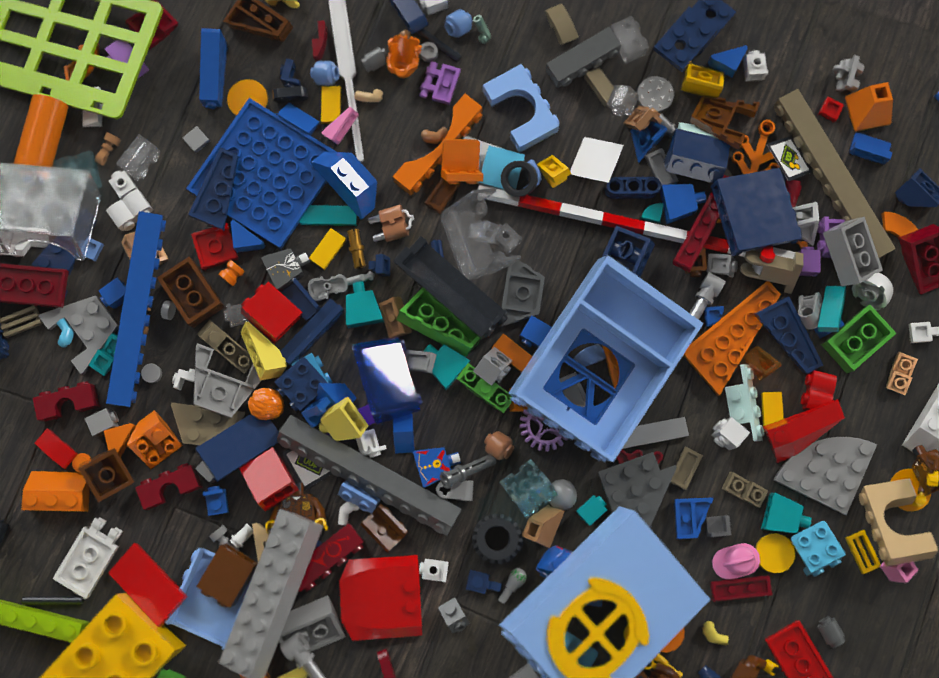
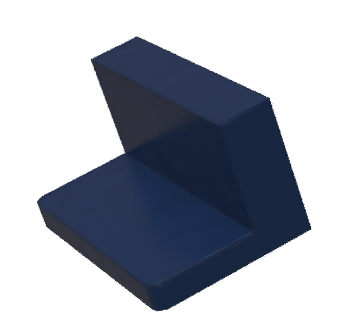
M293 278L292 281L294 283L282 293L302 311V317L308 322L321 308L297 279Z

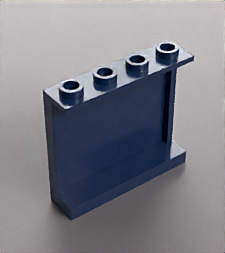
M780 168L721 178L711 185L732 257L738 256L744 251L791 242L794 245L802 239V231L798 226L796 212L792 208L791 196L786 189L785 177L781 173Z

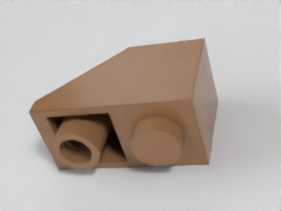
M547 505L529 518L522 537L550 548L564 511Z

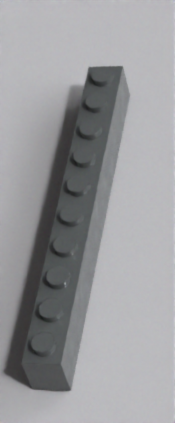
M290 415L279 430L276 442L280 443L282 447L289 448L300 457L311 460L315 465L323 467L333 475L347 480L351 485L365 490L367 494L380 498L385 504L394 506L403 514L412 516L418 522L432 527L440 534L448 535L461 511V508L345 444L335 441L332 437L316 428H311L310 425Z

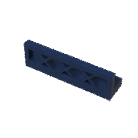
M330 298L280 351L282 357L286 359L285 361L292 367L291 364L301 359L345 313L344 309Z

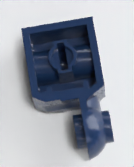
M616 226L602 257L610 256L640 278L655 244L650 238Z

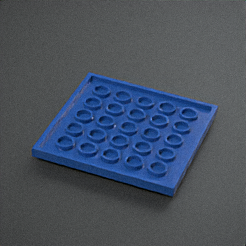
M249 98L186 190L197 197L220 147L237 154L239 158L227 216L274 246L282 249L309 206L327 182L313 167L311 162L323 152L336 151Z

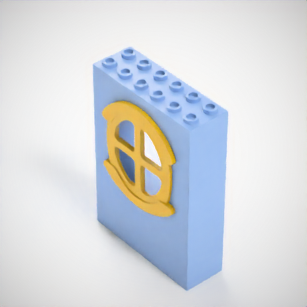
M619 506L500 626L504 630L502 632L503 636L515 645L514 648L528 660L529 665L535 671L542 675L541 678H635L708 603L710 598L634 510ZM607 599L615 602L616 609L599 626H595L582 611V607L585 604L594 600ZM621 614H625L629 626L628 636L623 648L617 651L605 638L604 632ZM573 616H577L590 631V634L572 653H568L564 641L565 631L570 619ZM595 641H599L612 657L610 662L594 668L582 667L577 663V659Z

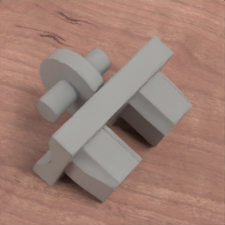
M854 55L851 59L840 61V65L833 66V73L837 74L836 79H838L837 91L848 90L853 92L858 90L860 82L854 79L855 75H861L864 70V65L859 62V56Z

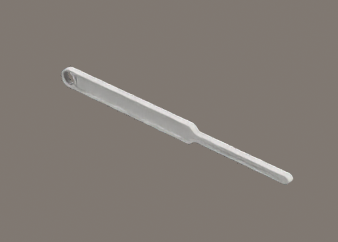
M329 0L339 75L346 83L349 107L357 112L352 82L356 69L345 0ZM357 117L352 124L356 158L362 163L364 156Z

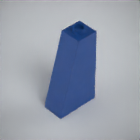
M201 28L199 100L203 106L209 109L222 107L227 42L220 29Z

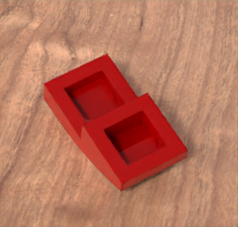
M48 428L35 442L46 455L64 469L78 455L73 448Z

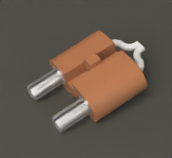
M401 204L380 210L379 215L368 218L370 224L381 221L383 225V233L373 235V241L386 239L389 242L409 236V229L412 226L411 222L414 220V216L410 215L407 210H403ZM404 212L409 218H411L409 220V226H407V223L405 222L406 218Z

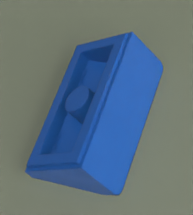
M290 103L277 114L310 136L320 123Z

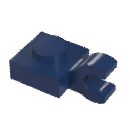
M470 570L466 590L482 594L486 593V589L500 592L502 583L490 581V574Z

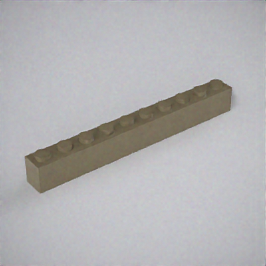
M799 89L779 98L774 105L775 111L785 122L786 130L791 132L794 137L795 145L802 150L803 157L811 165L814 176L822 183L823 191L831 198L834 209L837 212L839 211L844 222L865 217L879 258L895 250V246Z

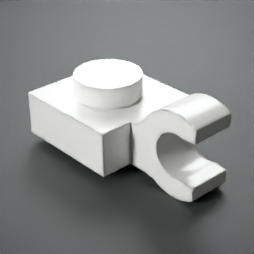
M930 322L910 323L911 343L933 341L932 336H939V327H931Z

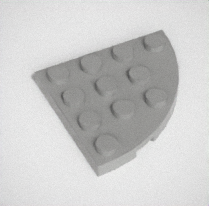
M832 437L815 441L796 456L789 458L781 466L773 481L843 515H847L877 444L853 437Z

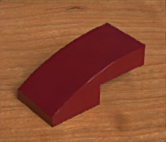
M325 20L317 21L319 39H312L315 63L321 61L326 48L327 27Z

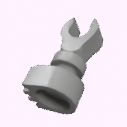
M224 525L209 536L213 542L218 540L219 546L227 543L239 551L238 548L229 542L228 537L225 538L224 534L227 529Z

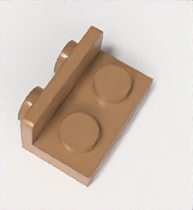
M638 106L624 124L628 128L641 131V129L644 130L650 124V121L660 124L662 119L659 118L660 113L656 109Z

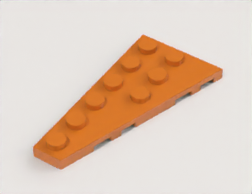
M769 281L765 282L692 342L683 354L717 396H720L723 388L763 325L754 313L776 303L781 295Z

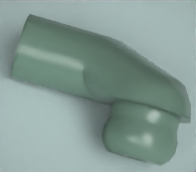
M475 16L473 21L481 34L478 36V39L481 43L485 44L487 41H490L491 34L482 16Z

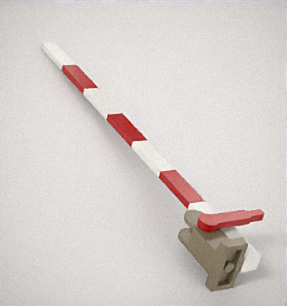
M479 184L476 197L612 228L619 226L635 233L683 243L690 232L530 195L515 197L503 189ZM709 236L703 247L731 254L726 239ZM773 246L744 251L738 255L745 257L747 261L740 267L742 274L751 278L783 284L784 293L792 294L804 266L803 253L774 248Z

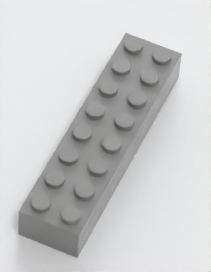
M279 509L219 661L220 664L246 678L265 677L323 525L296 513Z

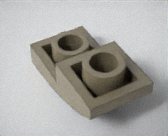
M562 4L545 10L550 27H554L560 45L578 38L574 24Z
M729 472L722 487L724 491L758 508L761 507L768 492L763 487L744 479L734 472Z

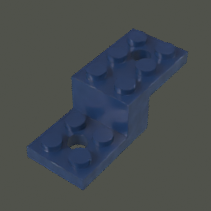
M698 0L692 8L688 7L654 46L653 50L679 71L683 72L698 53L702 54L732 19L736 11L722 0ZM712 12L715 18L709 19L705 13ZM680 42L685 48L678 50L675 44Z

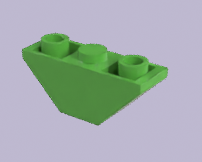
M468 363L457 377V380L485 403L504 413L512 403L510 400L512 396L496 383L491 386L473 372L475 368Z

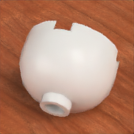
M875 273L867 280L853 284L852 292L855 298L858 296L863 300V302H860L863 306L866 307L870 304L875 310H880L881 307H886L893 295V285L885 275Z

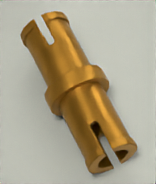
M352 229L347 231L350 242L349 251L352 252L354 268L366 267L363 255L364 245L361 244L359 229H354L355 231Z

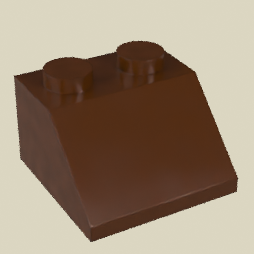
M115 448L96 455L80 464L78 468L98 502L135 482Z

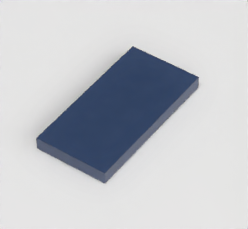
M250 414L196 447L195 451L218 482L261 455L264 451L278 444L276 441L279 431L271 420H260Z

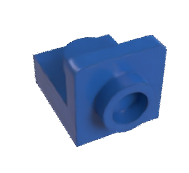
M327 396L312 402L301 412L311 428L316 427L321 422L323 414L327 411L326 407L331 403Z
M220 486L208 487V491L203 492V496L206 497L208 516L229 513L226 489H220Z

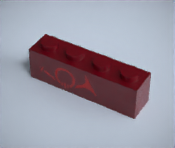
M348 523L313 551L299 587V592L304 589L308 592L316 585L315 581L321 577L323 580L332 573L330 570L335 565L341 566L348 560L346 556L351 552L355 555L363 548L361 544L365 541L351 523Z

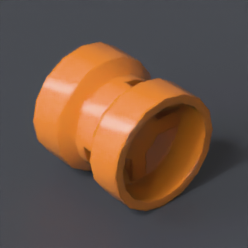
M230 260L227 263V268L221 270L218 275L234 286L237 282V277L242 276L245 271Z

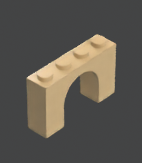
M910 478L867 485L863 487L859 494L860 503L862 506L864 505L866 510V520L873 529V539L879 546V556L881 560H884L886 566L932 559L938 552L931 532L911 536L900 535L891 530L885 522L884 511L893 507L910 505L914 502L917 495Z

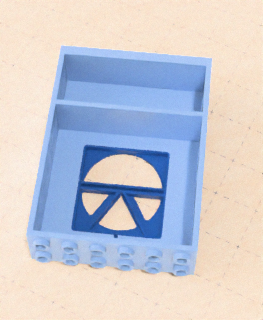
M608 255L597 259L508 392L512 396L510 400L519 406H526L528 408L526 411L531 415L538 416L539 418L542 417L544 419L542 422L550 428H558L560 430L558 433L566 439H574L576 446L582 450L591 451L590 455L598 461L613 462L704 323ZM586 343H597L607 347L616 357L619 366V379L616 388L568 356V354L576 347ZM563 362L579 372V374L563 382L559 381L560 368ZM587 379L585 407L577 406L565 397L563 390ZM595 384L610 394L607 400L596 406L593 405Z

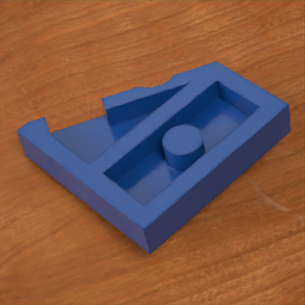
M713 498L674 499L676 539L698 538L702 523L705 521Z

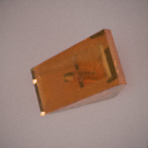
M758 345L743 356V359L753 369L759 380L766 378L782 366L778 360Z

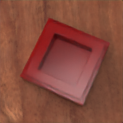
M827 97L818 115L836 122L844 104Z

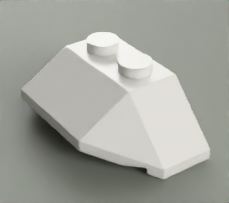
M939 384L902 446L910 451L919 445H923L927 452L934 449L939 451Z

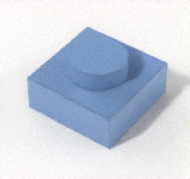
M85 236L76 253L96 262L104 245Z

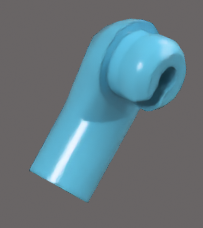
M62 318L57 322L62 331L58 339V345L60 347H67L72 342L74 330L66 319Z

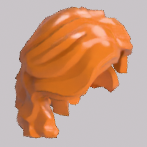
M401 34L395 35L394 38L388 40L390 53H388L386 58L387 68L390 73L395 74L397 77L407 78L418 68V56L422 46L418 38L410 36L408 39V35L404 37Z

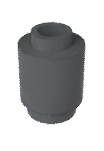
M378 46L363 55L364 58L360 60L367 72H373L387 64L386 58L388 53L384 48L381 49Z
M827 616L819 620L820 624L817 628L827 645H830L831 648H836L845 642V635L835 618Z

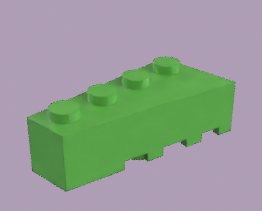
M423 288L399 311L396 319L465 357L480 341V338Z

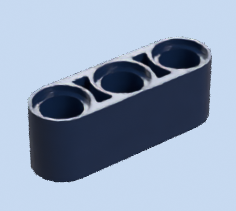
M390 0L412 35L429 26L425 15L415 0Z
M613 177L606 184L605 194L611 199L654 198L661 189V182L656 177ZM616 185L619 190L612 191L609 186ZM635 185L637 191H631L628 186ZM647 185L655 186L656 190L650 191Z

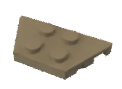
M171 403L182 443L200 446L246 416V412L236 411L231 418L198 406Z

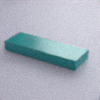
M310 205L301 218L300 225L357 226V215L349 206Z
M826 286L818 323V332H839L846 286Z

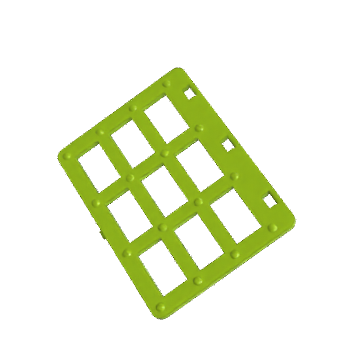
M0 0V41L31 49L24 68L0 62V87L28 95L41 94L65 102L70 107L113 119H119L123 116L163 13V8L158 2L150 0H94L100 2L94 20H89L60 12L65 0H51L48 8L19 0ZM112 6L146 14L139 33L106 24ZM11 11L43 19L36 38L4 30ZM58 23L87 31L88 35L82 50L48 42L55 24ZM101 35L134 44L127 63L94 54ZM44 53L77 62L69 81L36 72ZM89 65L122 74L115 94L82 85ZM43 89H50V95L42 93ZM95 102L103 104L102 110L93 108Z

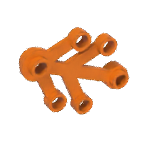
M764 120L759 125L760 137L755 152L749 143L748 136L745 135L746 143H742L741 147H743L752 163L750 170L743 160V153L737 151L732 155V162L739 166L742 174L757 172L759 165L774 158L771 151L763 155L767 138L775 130V124L771 120ZM763 127H767L769 132H765ZM735 155L740 156L741 160H736ZM771 163V164L768 166V168H766V169H764V170H762V171L770 170V167H772V166L775 167V168H780V167H779V165H778L777 163Z

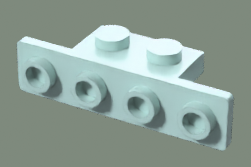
M742 364L740 367L743 384L725 387L729 414L739 424H751L753 441H763L764 429L759 421L761 412L759 406L756 405L755 399L757 398V390L753 387L752 382L754 372L749 365Z

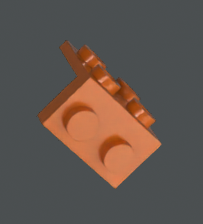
M445 139L443 141L441 177L447 183L459 184V181H466L467 184H477V181H483L484 174L479 171L480 142L476 139Z

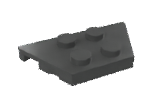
M512 254L509 257L502 309L508 311L506 315L508 319L499 327L529 319L531 315L534 317L538 316L540 312L545 277L532 270L530 266L522 263Z

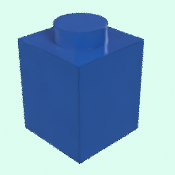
M118 277L99 290L102 295L100 300L106 307L110 306L116 309L123 304L126 285Z

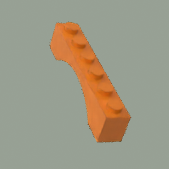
M464 94L453 106L451 126L444 140L460 139L462 136L466 137L471 130L472 124H477L482 118V106L467 94ZM443 141L426 156L414 161L405 162L393 175L394 183L410 196L414 192L417 193L423 186L422 182L433 175L435 172L434 168L438 164H442Z

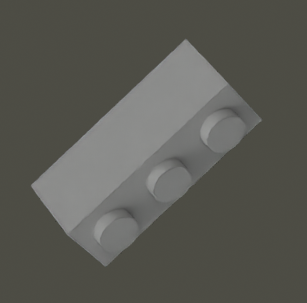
M328 595L290 611L279 643L282 644L299 632L308 641V651L311 652L344 638L343 628Z

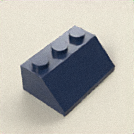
M676 128L664 159L665 169L667 172L714 183L717 179H721L724 176L730 145L718 138Z

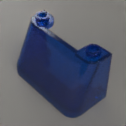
M399 337L352 345L370 411L376 424L421 411L419 405L423 403L420 393H415L403 353V351H406L403 339L399 340Z

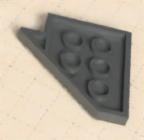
M651 452L599 471L598 475L612 513L619 506L634 510L650 528L677 467L673 465L660 470L655 455Z

